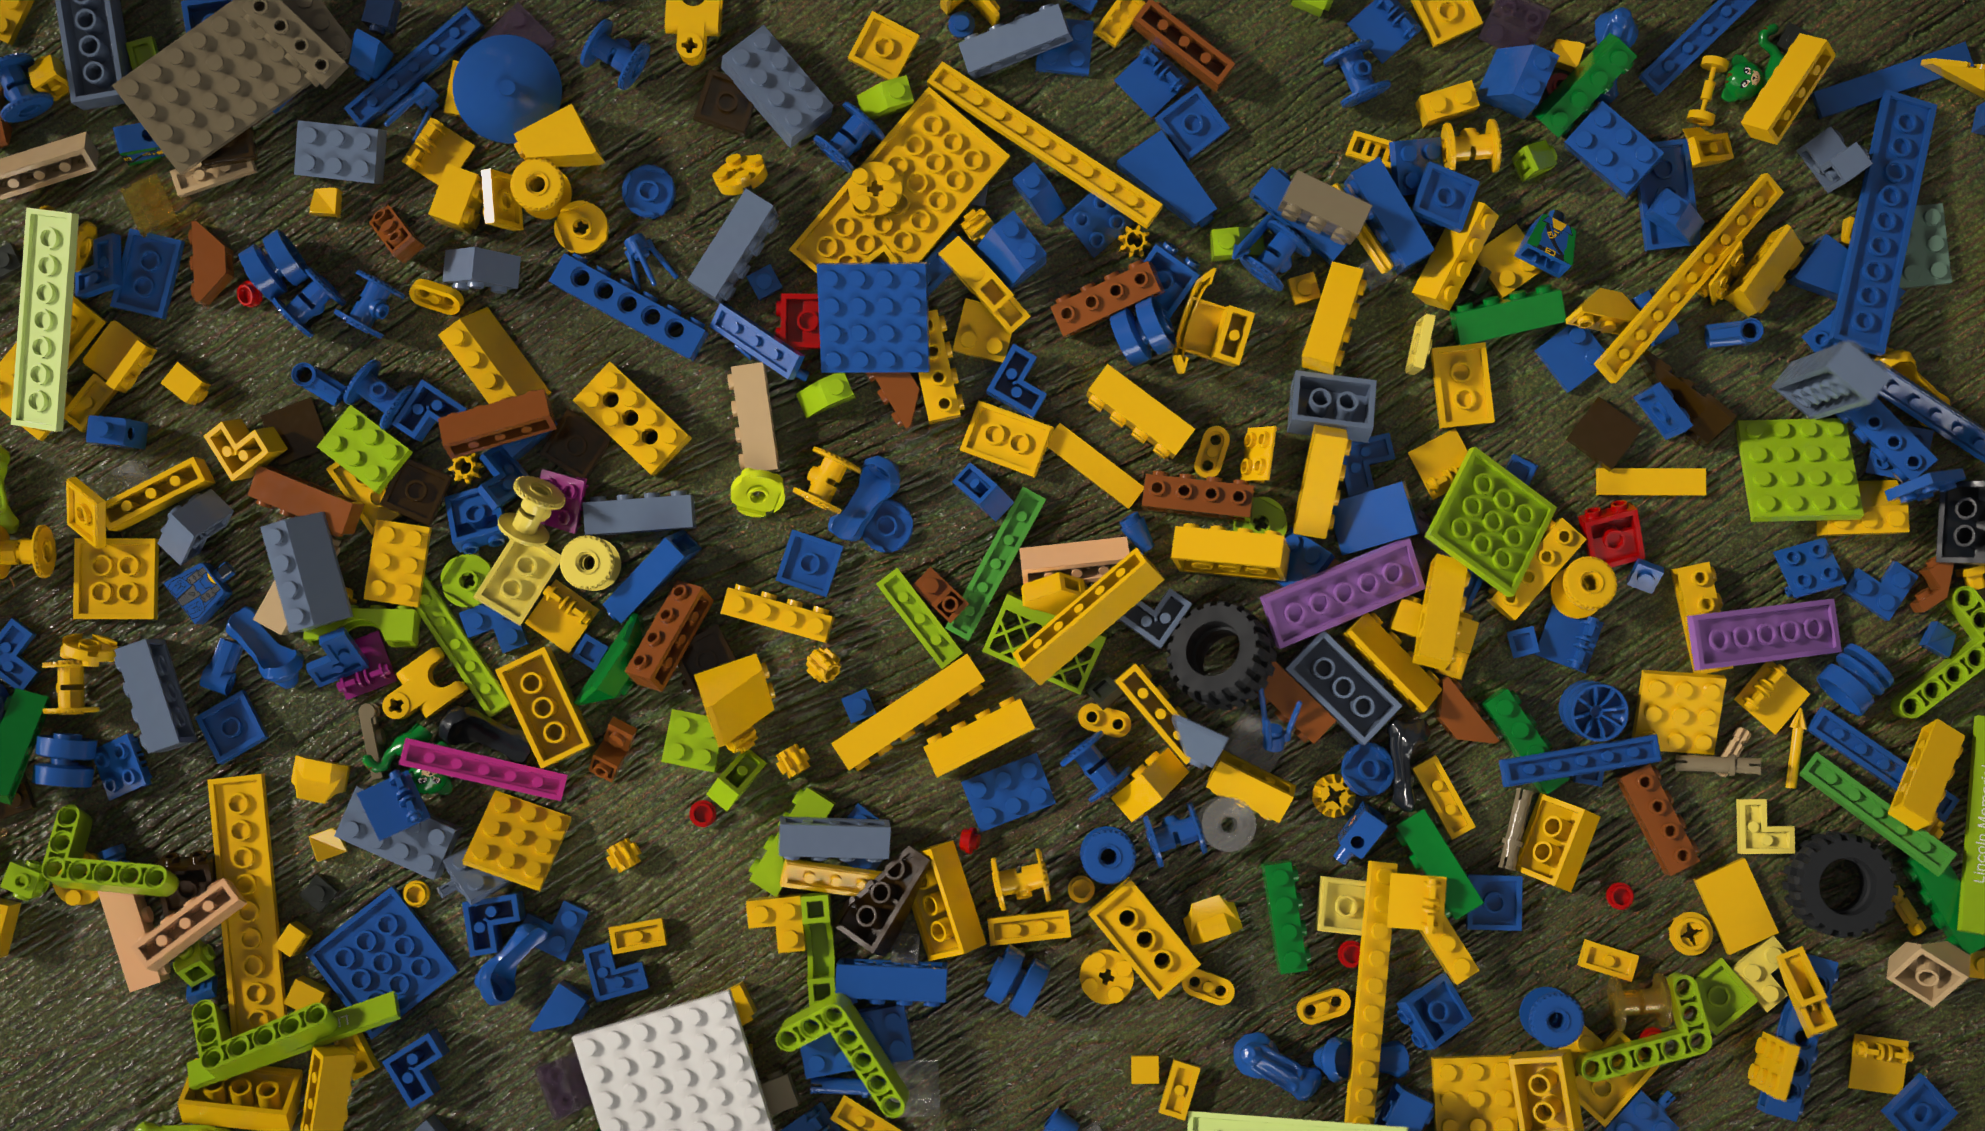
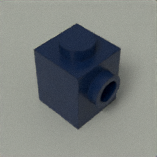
M367 0L362 22L372 33L378 35H385V32L394 34L402 2L400 0Z

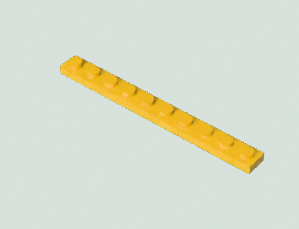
M943 61L927 80L928 87L1144 228L1148 229L1162 210V203Z
M1768 173L1759 176L1597 359L1594 365L1610 383H1617L1730 255L1739 241L1745 238L1782 196L1783 190Z
M1368 860L1344 1122L1374 1125L1392 928L1387 927L1391 872L1397 873L1398 864Z

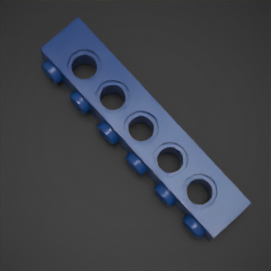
M565 253L563 254L549 279L551 284L694 362L709 335L703 329L705 324L693 317L689 321L680 316L682 312L667 304L666 308L657 304L658 299L645 291L642 295L633 291L634 285L623 279L617 282L609 278L611 273L599 266L596 269L587 266L588 260L576 253H573L572 257ZM584 273L589 274V282L584 286H579L577 283L578 277ZM604 287H613V294L610 298H601V291ZM629 299H635L637 302L636 308L630 312L625 311V302ZM659 312V322L653 325L648 324L647 318L649 314ZM678 324L683 325V334L680 337H672V327Z
M1806 953L1828 997L1825 1000L1830 1008L1832 1004V986L1839 977L1838 962ZM1787 992L1788 996L1784 1001L1776 1036L1800 1047L1797 1065L1795 1066L1790 1084L1791 1088L1786 1101L1773 1098L1761 1091L1756 1108L1766 1114L1797 1122L1798 1116L1804 1110L1803 1096L1805 1089H1808L1811 1083L1810 1069L1812 1063L1818 1057L1817 1043L1819 1036H1822L1823 1033L1807 1038L1804 1032V1039L1799 1043L1796 1042L1795 1036L1803 1028Z

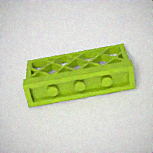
M1008 591L982 652L1021 668L1014 656L1012 658L1005 655L1010 652L1014 653L1015 650L1023 645L1020 644L1013 647L1008 633L1022 628L1028 641L1030 637L1026 629L1027 625L1037 623L1042 625L1043 628L1056 615L1023 606L1022 596ZM1008 610L1017 614L1020 625L1006 629L1002 620L1005 611ZM1022 617H1024V618H1026V619H1028V620H1030V621H1027V622L1024 623ZM999 625H1001L1003 631L996 633ZM1103 632L1088 645L1095 649L1090 659L1080 662L1078 655H1076L1074 658L1077 664L1059 669L1048 681L1081 695L1101 648L1105 643L1107 634ZM1005 635L1010 649L999 652L990 648L994 638ZM1088 664L1084 673L1082 666ZM1078 667L1082 675L1079 686L1067 682L1064 672ZM1061 674L1062 679L1055 676Z

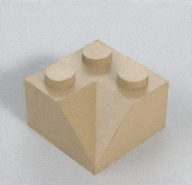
M1948 941L1927 944L1905 942L1889 956L1886 979L1934 1008L1969 978L1971 956Z

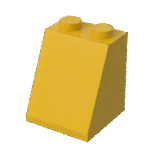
M572 104L514 133L518 141L514 143V146L520 157L524 160L544 158L553 162L558 168L602 165L605 163L581 115Z
M757 654L694 674L707 718L719 748L725 746L775 710L772 699L776 698L772 683L766 682V679L770 678L766 663L760 664Z

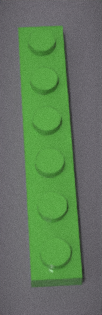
M1022 487L962 596L969 605L951 623L948 622L945 629L967 641L970 640L1046 501L1045 498Z
M1818 752L1812 756L1798 774L1936 876L1942 875L1957 855L1956 852L1923 828L1914 831L1887 814L1891 806Z

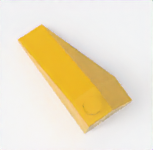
M1937 58L1921 60V66L1985 99V64H1974L1973 67L1970 62Z

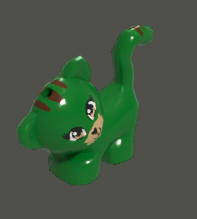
M1774 23L1769 24L1759 32V45L1771 56L1764 72L1761 71L1757 64L1749 62L1743 55H1734L1731 61V68L1726 75L1725 88L1721 94V98L1725 102L1748 101L1754 96L1759 95L1761 89L1765 87L1774 69L1785 56L1776 45L1769 41V37L1778 32V25Z
M416 723L412 729L394 740L392 746L384 753L382 761L376 762L368 754L363 756L362 762L367 769L374 773L387 771L396 756L401 757L405 738L448 748L451 747L439 738L432 743L430 740L433 734L419 723ZM410 767L409 773L419 794H451L453 785L448 776Z

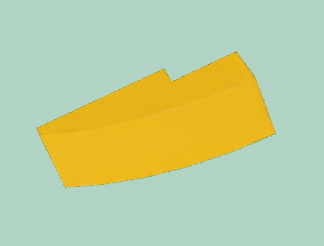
M1803 946L1777 955L1776 959L1784 984L1807 1038L1827 1032L1838 1026L1825 1000L1828 997Z

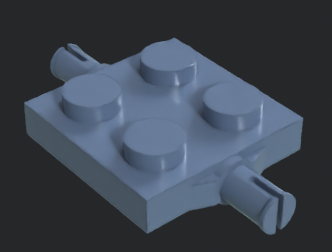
M466 847L442 860L451 881L438 887L437 891L441 898H444L457 890L465 896L472 906L513 882L463 865V858L468 849Z

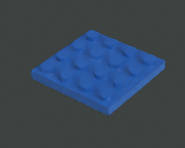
M927 262L817 264L821 373L930 371Z
M395 885L383 892L306 953L346 1007L394 991L398 996L401 1017L460 971L415 911L406 903ZM395 1021L365 1032L372 1040Z

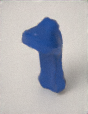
M1620 7L1614 11L1602 13L1595 20L1597 44L1609 33H1612L1630 48L1635 43L1639 34L1638 25L1635 23L1631 11ZM1618 77L1613 81L1612 88L1607 93L1601 94L1595 100L1596 102L1603 101L1606 104H1610L1619 95L1617 88Z
M882 456L865 459L859 475L858 488L847 505L842 509V512L830 517L828 530L842 540L858 541L880 505L898 491L901 480L898 465Z
M244 606L238 612L233 613L226 624V632L231 638L237 640L242 648L254 659L262 677L268 681H273L284 689L295 687L299 681V672L303 667L304 655L296 649L293 650L280 645L266 631L262 624L253 620L257 611L252 607Z
M522 924L516 928L515 933L507 944L481 967L475 976L474 983L480 990L483 999L490 1006L505 1004L514 996L516 991L515 977L517 965L532 948L546 940L549 929L538 924Z
M1261 1032L1245 1034L1234 1045V1062L1242 1074L1252 1078L1267 1079L1291 1093L1299 1101H1307L1320 1088L1323 1077L1317 1067L1301 1066L1296 1061L1281 1054L1277 1045L1266 1034Z
M1337 1036L1329 1039L1313 1055L1314 1064L1334 1083L1348 1079L1352 1043L1346 1038ZM1397 1040L1381 1043L1379 1073L1390 1074L1397 1079L1406 1076L1410 1072V1057L1406 1047Z

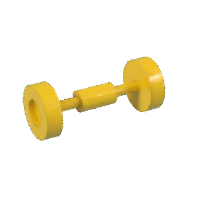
M1713 55L1703 56L1701 67L1710 71V74L1703 86L1700 98L1702 100L1701 109L1689 110L1686 119L1688 122L1700 126H1712L1714 124L1716 116L1706 111L1708 102L1711 101L1716 84L1714 82L1715 73L1728 71L1730 62L1727 59Z

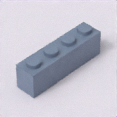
M1047 4L1031 15L1021 14L1015 17L1013 22L1005 25L1002 23L996 24L983 34H971L958 44L968 73L973 79H977L1071 42L1073 38L1060 5Z
M686 490L671 491V496L660 497L659 492L644 493V498L633 499V494L617 495V500L607 501L606 496L590 497V502H583L585 535L589 536L696 529L694 496L687 495Z
M780 816L779 856H784L788 860L811 857V859L816 861H825L828 857L839 858V860L845 862L854 861L855 858H866V861L881 862L882 859H889L891 826L889 820Z

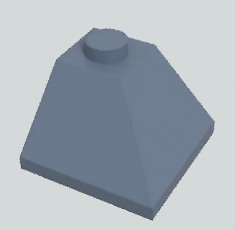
M1173 714L1171 720L1185 756L1191 758L1189 763L1203 770L1206 765L1213 767L1228 738Z

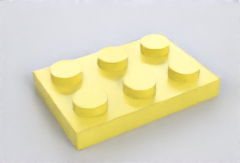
M510 539L473 598L521 626L558 568L561 555L546 545L530 547Z

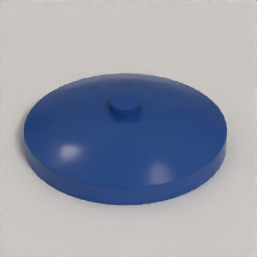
M494 35L475 43L461 57L454 72L453 97L460 116L475 133L496 143L514 144L518 142L514 133L559 110L562 98V84L558 69L552 58L536 43L516 35Z

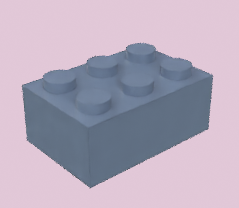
M298 120L294 175L383 184L387 130Z
M1296 370L1291 383L1287 433L1312 436L1313 427L1316 424L1347 429L1348 439L1368 443L1374 426L1377 380Z

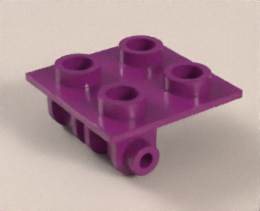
M541 469L540 479L549 481L558 487L566 500L565 505L561 509L551 510L550 518L541 522V524L576 534L578 527H581L582 512L580 511H583L581 506L583 502H586L583 497H585L586 489L589 487L587 479L583 477L573 478Z
M379 631L354 640L368 659L369 668L343 677L339 680L340 682L336 683L339 692H344L346 700L397 681Z

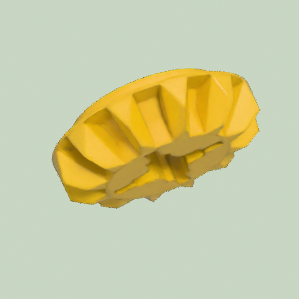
M1329 774L1316 782L1312 791V800L1316 809L1323 815L1333 818L1346 815L1354 806L1356 794L1344 783L1341 775ZM1328 786L1334 791L1344 790L1338 797L1340 806L1333 800L1324 802L1330 796Z
M1683 912L1678 917L1673 918V922L1668 928L1669 940L1674 948L1680 953L1689 956L1699 955L1706 951L1713 939V929L1706 917L1696 912ZM1687 925L1693 930H1701L1693 935L1692 941L1688 937L1681 936L1687 932Z

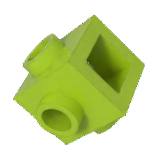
M20 859L10 861L0 887L14 892L13 896L17 899L29 901V899L43 895L47 891L50 881L42 875L43 864L32 859H27V861Z
M199 939L174 958L173 968L192 988L216 975L214 966L216 954L211 945H206Z

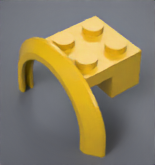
M1212 268L1198 278L1184 307L1176 333L1177 347L1173 349L1172 354L1178 374H1184L1189 358L1184 356L1185 352L1231 367L1240 365L1255 313L1231 305L1224 307L1201 299L1205 289L1212 284L1216 268Z

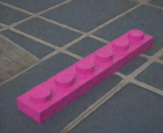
M405 738L399 765L556 801L562 800L568 776Z

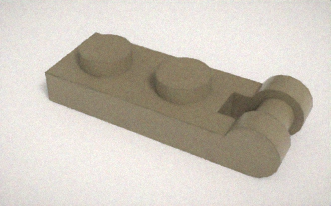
M376 703L363 704L359 708V718L366 753L371 755L376 762H380L385 753L383 744H386L385 732L380 728L378 721L382 709ZM391 764L388 770L384 772L374 773L370 770L372 780L389 777Z

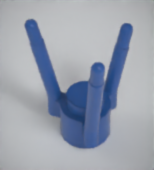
M423 81L410 94L387 111V114L392 116L385 121L384 126L388 127L414 103L422 110L427 107L428 109L411 142L413 145L429 121L432 113L439 106L435 102L439 95Z
M643 233L632 235L624 241L627 248L624 253L629 261L637 291L641 290L635 260L641 262L652 286L657 285L646 260L650 255L649 250L672 277L678 279V274L655 248L652 240L645 239Z
M1261 688L1258 691L1262 718L1263 748L1269 752H1279L1283 750L1284 743L1291 740V732L1299 715L1302 701L1297 702L1287 728L1283 730L1279 724H1270V720L1267 718L1264 689Z

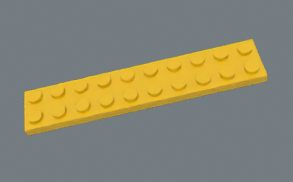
M265 773L207 780L217 880L225 878L231 881L247 902L246 905L221 923L232 1038L288 1014L287 1005L283 1004L286 999L282 951L275 947L276 942L280 938Z

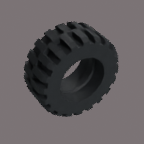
M1218 601L1217 605L1213 602L1205 603L1203 609L1196 607L1191 610V615L1188 618L1184 616L1179 623L1181 625L1178 630H1173L1171 634L1173 641L1172 643L1169 642L1167 652L1171 654L1166 659L1167 667L1171 669L1170 676L1177 683V687L1201 706L1205 705L1208 709L1212 710L1220 708L1223 711L1231 710L1233 708L1232 705L1240 708L1246 705V700L1249 698L1252 701L1259 696L1257 692L1261 688L1265 690L1269 684L1266 680L1269 675L1273 676L1275 667L1272 665V662L1277 660V652L1272 649L1276 644L1274 638L1269 634L1270 631L1266 625L1242 605L1237 603L1230 604L1228 601ZM1239 636V654L1233 665L1221 674L1205 676L1203 664L1210 647L1224 637Z
M1827 831L1826 834L1818 833L1811 836V841H1802L1798 845L1801 850L1789 856L1792 863L1790 866L1785 865L1783 872L1788 874L1787 881H1782L1783 889L1789 892L1785 899L1787 905L1794 907L1792 913L1795 917L1803 920V924L1807 927L1837 938H1846L1847 936L1856 938L1861 937L1862 932L1871 933L1876 930L1874 924H1883L1888 919L1885 915L1886 911H1893L1895 903L1891 902L1893 895L1898 896V887L1893 885V881L1898 880L1897 873L1889 868L1893 865L1890 857L1882 855L1884 850L1879 845L1872 844L1871 840L1855 834ZM1837 859H1847L1858 870L1860 890L1856 899L1849 906L1841 910H1834L1829 908L1822 900L1819 890L1820 878L1824 869L1830 863Z

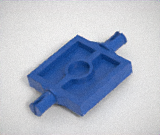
M1639 1089L1606 1127L1602 1125L1601 1128L1604 1131H1678L1680 1128L1669 1118L1665 1111L1676 1098L1667 1090L1656 1102Z

